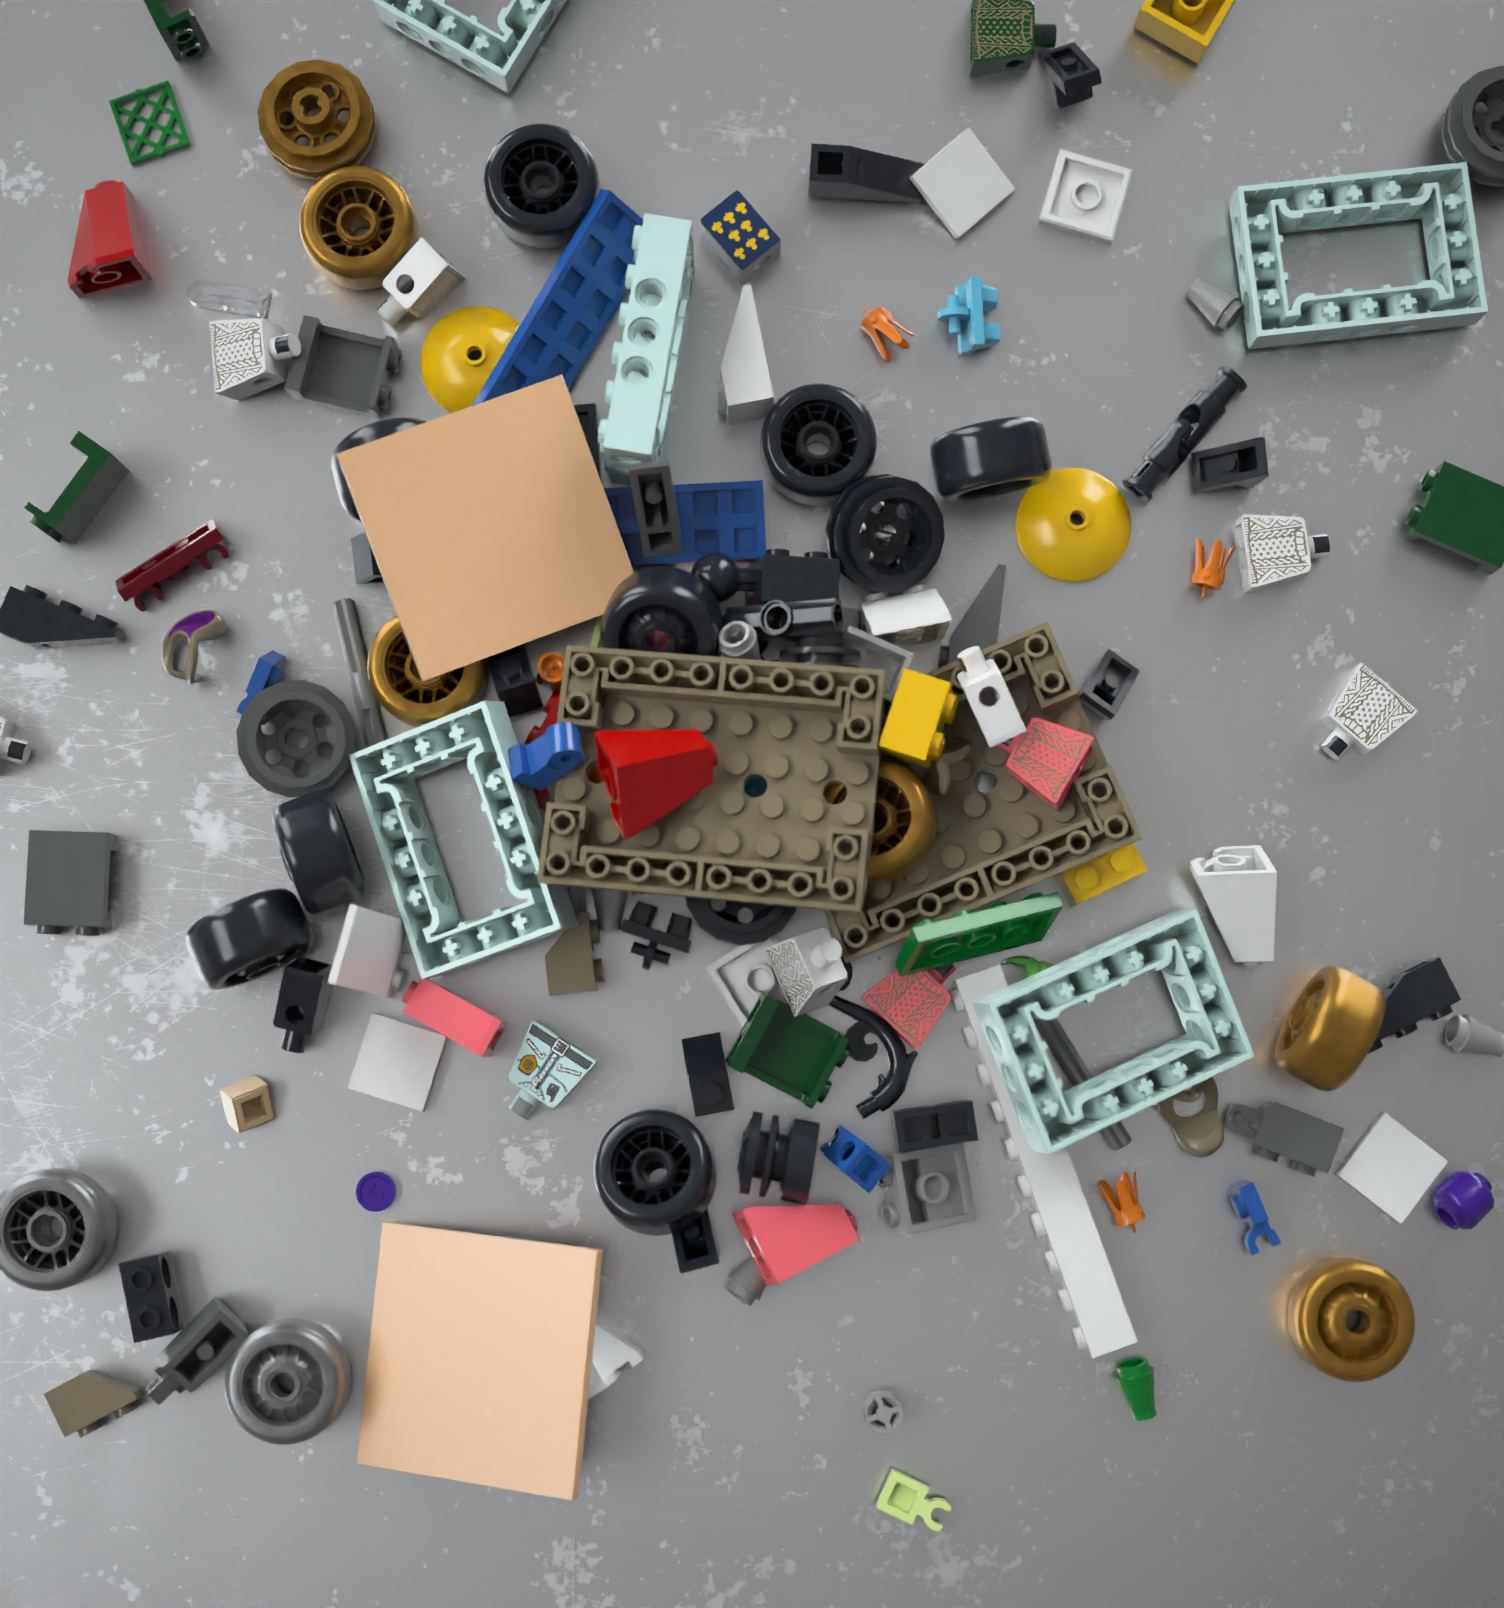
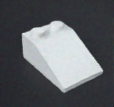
M751 284L743 286L720 367L721 381L714 382L719 415L726 414L728 425L766 418L769 410L774 405V394Z
M925 585L912 586L904 590L903 595L888 597V593L868 595L865 597L866 602L859 603L858 610L861 611L862 631L900 648L943 640L952 621L950 612L937 589L926 590ZM866 648L867 655L876 653Z
M350 904L328 983L392 998L393 991L399 992L405 977V969L400 968L404 953L410 954L412 951L402 919Z

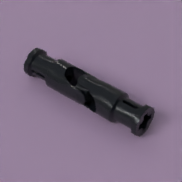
M1224 365L1216 371L1217 377L1211 384L1194 396L1171 423L1167 431L1143 456L1144 462L1133 475L1124 478L1122 481L1124 487L1134 497L1144 503L1149 502L1153 498L1151 493L1163 479H1169L1186 460L1188 454L1226 413L1225 407L1234 396L1247 388L1244 379L1234 370ZM1199 422L1195 429L1191 426V424Z

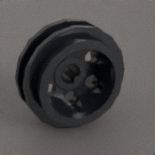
M886 473L865 476L845 488L831 508L826 526L828 553L832 559H840V573L853 584L885 594L904 591L925 579L938 562L945 539L943 515L934 496L918 482ZM881 502V508L879 509V511L871 510L874 506ZM900 504L907 511V514L902 518L898 517L896 512ZM910 531V537L908 543L906 544L904 541L905 534ZM864 548H868L870 551V558L867 561L861 551ZM894 553L897 559L886 565V557Z
M685 897L687 908L700 928L719 941L740 946L764 942L782 931L797 910V907L767 906L759 903L726 900L725 908L721 911H716L711 907L712 899ZM743 908H748L753 913V918L748 923H742L738 919V912Z

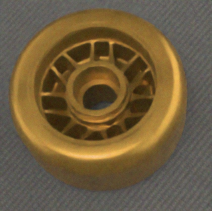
M348 166L326 174L311 187L301 206L299 229L305 250L315 267L330 281L342 287L368 290L383 286V280L419 240L417 216L407 193L395 179L375 168ZM360 227L370 228L362 236H353L354 232Z
M395 616L375 636L368 654L367 672L372 691L380 704L403 723L420 727L479 703L487 684L488 661L487 658L436 676L432 680L421 681L398 617Z
M882 759L880 760L875 816H886L887 824L881 831L873 833L868 882L870 883L894 881L915 870L930 852L937 826L933 801L921 781L905 767ZM832 784L825 791V800L830 804H839L847 796V789L841 784Z
M1330 965L1319 970L1302 989L1282 1025L1275 1047V1059L1278 1066L1291 1076L1320 1091L1329 1092L1343 1086L1359 1068L1379 1032L1386 1008V1001L1382 991L1373 983L1340 966Z
M1340 1257L1329 1259L1313 1266L1298 1280L1288 1301L1287 1325L1296 1349L1314 1368L1338 1380L1365 1382L1386 1375L1404 1359L1414 1337L1415 1314L1407 1291L1390 1272L1365 1260ZM1359 1310L1361 1313L1360 1325L1356 1330L1349 1331L1346 1326V1318L1352 1311Z

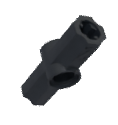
M838 598L796 602L772 600L762 605L728 607L722 619L723 627L733 621H742L752 626L756 631L758 641L773 639L795 641L800 637L841 634L842 628L845 626V611L842 608L841 600ZM787 613V622L785 626L780 629V619L782 615Z

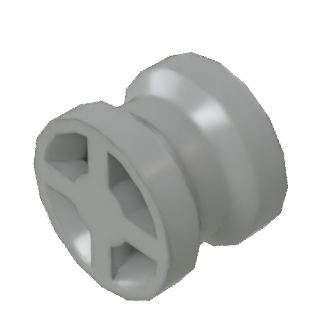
M874 1391L868 1395L863 1405L865 1422L875 1433L890 1434L902 1424L904 1417L903 1406L898 1397L891 1391Z

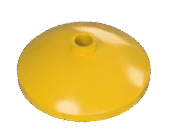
M487 306L464 307L449 313L439 320L428 333L420 358L423 381L432 398L450 413L471 407L520 326V323L509 314ZM473 350L482 352L481 358L477 361H472L468 358Z
M1064 468L1051 472L1047 480L1027 490L1017 510L1016 536L1022 553L1039 572L1058 581L1084 582L1103 575L1122 557L1130 539L1131 516L1123 495L1107 478L1087 469ZM1072 514L1081 515L1083 524L1079 526L1072 524L1070 516Z

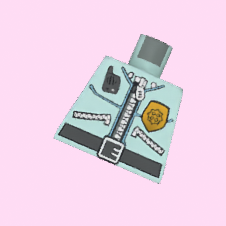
M533 1020L507 1077V1080L521 1088L509 1109L526 1120L530 1119L540 1102L552 1109H556L596 1066L598 1061L538 1021Z

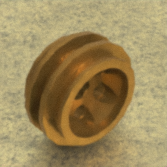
M321 59L296 62L278 72L263 90L257 111L260 134L275 161L293 175L312 180H319L326 174L339 168L357 166L371 149L376 131L374 107L359 78L342 65ZM326 94L333 95L334 97L328 99ZM314 109H320V113L314 117H308L307 114ZM350 111L349 121L341 122L338 119L340 112ZM288 114L293 115L294 122L286 126L285 122ZM328 136H337L335 140L325 144ZM302 137L310 139L309 146H302L296 143Z

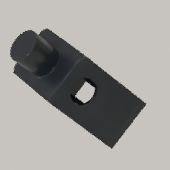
M300 957L285 966L273 1026L285 1029L281 1043L283 1050L304 1053L308 1035L312 1036L322 1028L334 984L328 983L332 964ZM299 1007L304 1010L305 1015L300 1012Z

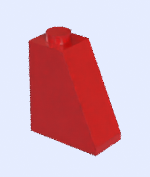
M107 180L98 183L93 189L85 190L67 279L69 288L78 298H83L153 280L133 197L124 182Z
M699 729L601 730L594 732L599 773L602 783L605 782L610 800L616 801L609 803L612 820L623 839L633 837L714 783L713 767L718 764L716 749L712 742L708 743Z

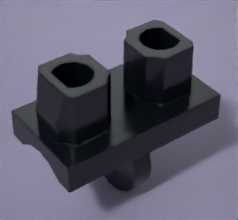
M638 901L630 914L629 920H623L620 930L650 941L648 946L634 941L631 948V953L644 957L642 968L650 970L653 960L668 964L671 953L657 949L658 944L689 954L692 941L689 940L692 919L672 912L667 930L663 932L651 928L658 907Z

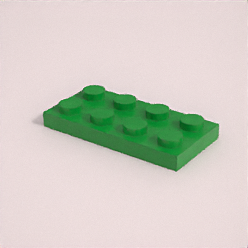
M1038 892L1026 896L1019 902L1007 904V902L1001 901L988 906L983 911L975 913L964 910L946 920L935 922L933 919L921 921L913 926L895 961V966L901 977L1042 941L1064 905L1058 892L1047 895Z

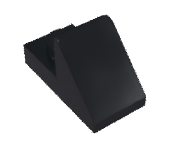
M1075 42L1039 54L1045 76L1056 105L1059 108L1090 99L1093 96L1092 87L1102 84L1100 69Z
M1264 437L1191 453L1195 491L1206 492L1234 485L1252 488L1269 476Z
M1108 648L1100 658L1089 679L1078 691L1081 704L1101 719L1111 720L1116 715L1140 670Z
M720 1032L681 1039L695 1117L734 1110Z
M707 1207L704 1213L690 1226L672 1233L681 1274L720 1263V1249L713 1232L710 1213Z

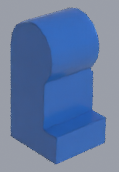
M572 723L554 724L546 729L543 736L527 746L518 742L509 748L508 755L512 780L542 791L571 772L584 759L579 727Z
M841 1125L835 1130V1134L830 1141L820 1148L825 1157L868 1193L872 1191L892 1167L871 1147Z

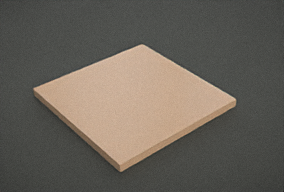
M563 375L336 454L421 681L431 679L604 614L614 590L625 578L634 573Z
M383 1222L357 1464L568 1500L578 1499L603 1249Z

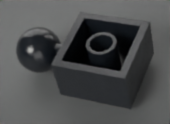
M768 549L766 554H762L747 568H738L737 564L724 554L709 553L699 558L691 570V574L698 577L711 589L718 603L729 600L737 591L745 592V606L762 605L772 600L796 602L830 598L839 599L840 559L828 558V553L806 552L804 557L790 556V551L786 549Z

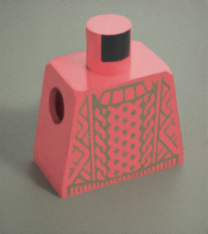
M1032 718L1026 727V732L996 746L1011 753L1005 765L1007 772L1047 805L1059 811L1074 785L1073 781L1078 779L1096 747L1095 740L1090 735L1039 718Z
M948 964L901 977L898 971L895 970L865 992L860 998L880 1017L885 1019L913 1049H917L953 997L941 984L956 968L953 964Z

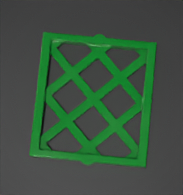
M169 81L144 89H137L133 93L109 101L132 166L156 157H164L165 154L191 146ZM162 91L157 103L146 98L151 93ZM167 95L173 110L162 106ZM134 99L137 100L132 112L121 107L122 103ZM143 103L154 108L149 119L138 115ZM159 111L171 115L166 127L154 122ZM119 112L129 116L124 127ZM135 119L146 124L140 136L129 131ZM175 120H177L181 134L171 130ZM151 127L163 132L157 143L146 139ZM168 135L179 139L178 143L163 147ZM127 136L137 140L133 151ZM143 143L154 148L153 152L141 156L137 155Z

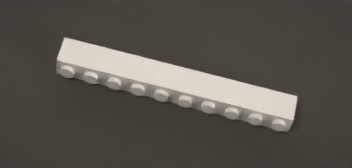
M998 964L953 980L955 989L949 990V993L953 996L951 1000L956 1012L963 1011L968 1026L963 1027L964 1036L970 1050L977 1048L982 1063L977 1064L976 1068L984 1087L991 1086L995 1100L989 1102L996 1123H1004L1009 1138L1003 1140L1010 1161L1017 1160L1020 1166L1022 1176L1017 1177L1018 1185L1024 1199L1031 1198L1036 1213L1031 1214L1030 1217L1037 1236H1045L1050 1251L1044 1252V1256L1051 1274H1059L1063 1289L1058 1290V1295L1065 1313L1072 1312L1077 1327L1071 1328L1079 1351L1086 1350L1091 1358H1096L1137 1343V1338L1067 1146L1051 1154L1036 1152L1030 1149L972 1002L1008 986L1001 965Z

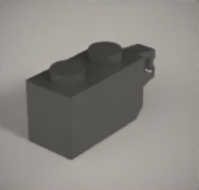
M1267 1102L1260 1105L1258 1109L1231 1103L1223 1124L1247 1138L1246 1143L1256 1147L1255 1155L1273 1162H1277L1279 1156L1294 1161L1292 1169L1312 1177L1315 1176L1316 1170L1329 1173L1345 1129L1278 1102Z
M214 1297L158 1355L159 1363L154 1367L157 1375L145 1388L146 1394L160 1405L175 1390L180 1394L185 1389L190 1393L197 1390L248 1336L244 1322L220 1300Z

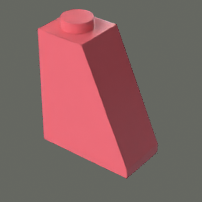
M421 978L419 983L412 981L402 999L407 1004L403 1010L404 1013L481 1057L491 1056L509 1023L428 978Z
M842 1204L747 1207L732 1213L767 1286L779 1284L859 1241L855 1232L858 1229L855 1218L849 1210L844 1209Z

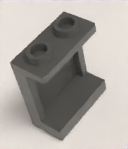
M303 315L298 334L301 353L299 356L292 357L284 387L288 395L292 399L380 419L382 408L388 409L392 398V387L389 386L392 372H398L402 359V351L398 350L395 338L386 335L385 340L337 329L322 325L319 318Z
M29 830L24 925L36 926V934L60 935L61 927L76 928L75 935L99 936L100 928L111 929L112 921L107 920L111 851H117V835L108 832Z

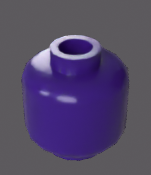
M1467 1171L1454 1172L1434 1192V1212L1436 1216L1451 1229L1470 1230L1474 1228L1494 1207V1197L1491 1192L1490 1182L1483 1175L1476 1172L1473 1174Z

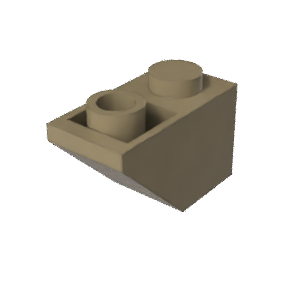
M588 911L580 912L576 916L579 926L564 931L545 955L548 992L550 996L598 991V982H604L602 958L595 959L593 943H600L598 919L591 920Z
M89 1370L44 1393V1396L64 1437L77 1431L80 1438L102 1427L99 1420L102 1417L113 1412L115 1418L118 1419L138 1408L135 1400L144 1396L146 1392L142 1386Z

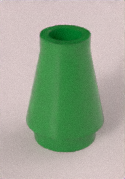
M1134 1357L1119 1362L1116 1365L1117 1373L1115 1374V1379L1131 1409L1133 1419L1143 1421L1155 1417L1157 1413L1154 1395V1368L1148 1364L1147 1358Z

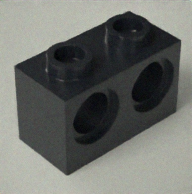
M972 1100L891 1111L896 1150L899 1152L978 1141Z
M169 1251L119 1263L134 1343L172 1335L183 1330L184 1326Z

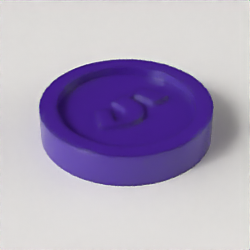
M371 1172L363 1176L358 1182L356 1197L359 1204L366 1210L372 1212L382 1211L388 1208L395 1200L396 1186L389 1175L383 1172Z

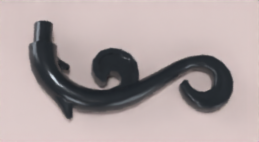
M841 955L840 958L848 976V979L839 990L844 991L851 982L853 967L850 962L845 963L843 955ZM835 995L828 1005L858 1021L845 1034L849 1038L847 1046L850 1047L849 1056L855 1061L861 1062L874 1058L878 1050V1044H866L864 1040L867 1034L872 1033L882 1041L889 1058V1070L886 1078H884L883 1074H880L878 1076L877 1089L870 1092L872 1096L856 1105L862 1118L865 1119L878 1110L886 1111L899 1100L905 1091L909 1074L918 1052L914 1050L907 1054L906 1047L899 1034L877 1013Z

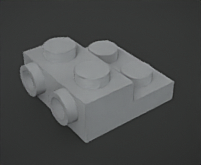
M963 1143L880 1155L892 1165L878 1182L880 1188H885L887 1204H884L882 1207V1217L886 1227L892 1228L893 1235H907L977 1220Z

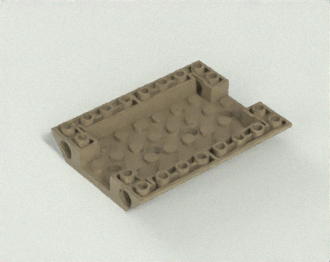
M1048 622L984 648L981 652L985 661L993 659L1025 727L1028 726L1032 718H1039L1094 737L1096 747L1078 779L1073 781L1074 785L1059 811L1047 805L1007 772L1005 765L1011 753L996 745L991 748L989 747L956 676L963 672L959 660L926 673L925 675L950 682L954 695L957 696L956 701H959L952 724L945 723L942 734L946 738H964L971 743L972 747L969 754L963 760L949 765L951 782L945 795L937 796L927 790L935 807L937 826L933 845L924 861L911 873L897 880L883 883L868 882L861 913L824 909L833 934L842 947L845 963L906 939L913 926L921 921L933 919L935 922L949 919L960 911H973L1143 839L1112 767L1108 765L1079 699V692ZM892 704L888 707L885 706L884 727ZM954 749L947 750L944 753L954 751ZM881 751L882 760H888L901 765L897 759L885 756ZM935 762L932 770V776L935 779L939 780V774ZM983 772H990L997 778L996 787L987 793L980 792L975 787L976 777ZM875 816L873 833L881 831L886 826V816Z
M566 645L557 724L572 723L579 727L584 759L571 772L557 780L554 803L547 802L537 882L542 884L861 913L870 868L882 751L879 747V742L884 730L886 671ZM699 729L708 743L712 742L716 749L718 764L713 767L714 783L633 837L623 839L612 820L609 803L616 801L610 800L605 782L594 784L589 781L588 774L590 769L598 764L594 732L601 730ZM753 777H761L767 782L765 793L756 798L748 796L745 792L746 783ZM832 784H841L847 789L845 800L839 804H830L825 800V791Z

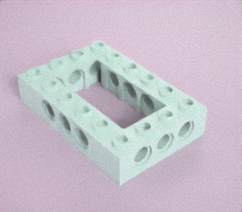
M446 0L373 1L380 21L508 94L566 0H512L507 9L503 7L498 15L499 35L481 25L477 17L471 15L469 18L448 6Z
M1467 162L1238 186L1229 200L1242 304L1244 305L1243 314L1248 349L1475 325L1488 312ZM1422 218L1430 280L1421 281L1418 285L1391 288V284L1382 285L1380 289L1353 292L1352 288L1344 289L1342 293L1314 296V292L1305 293L1297 297L1292 305L1288 307L1285 284L1289 278L1288 272L1284 273L1280 247L1284 241L1283 235L1279 234Z
M644 213L642 226L635 225L632 250H634V262L636 264H628L625 288L631 289L629 303H621L618 326L624 327L622 342L615 341L611 365L617 366L615 381L608 380L604 403L610 405L608 420L601 419L598 431L600 452L603 453L602 462H605L604 470L609 471L611 483L631 486L628 465L662 461L695 274L692 221ZM647 331L655 336L654 340L649 339L645 335ZM639 370L645 371L649 376H642Z
M482 701L348 755L422 979L446 975L579 926L566 886L537 882L544 820L533 788L516 782L511 778L508 749L518 742L505 704L501 701ZM467 758L469 772L474 774L483 800V804H481L482 811L487 812L496 839L493 842L494 848L500 851L509 878L505 880L507 887L512 895L520 899L527 898L528 902L513 907L496 909L492 911L493 915L482 919L462 922L415 778Z
M1177 909L972 1002L1030 1149L1045 1154H1051L1255 1057L1197 909ZM1161 970L1186 1034L1061 1092L1062 1081L1060 1078L1055 1077L1045 1052L1048 1046L1045 1040L1040 1039L1033 1019L1051 1020L1060 1016L1059 1012L1079 1002L1089 1003L1095 1000V995L1114 986L1124 987L1130 984L1129 979L1142 973Z

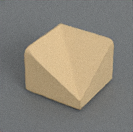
M251 1076L220 1089L227 1122L238 1133L275 1119L268 1085L258 1076Z

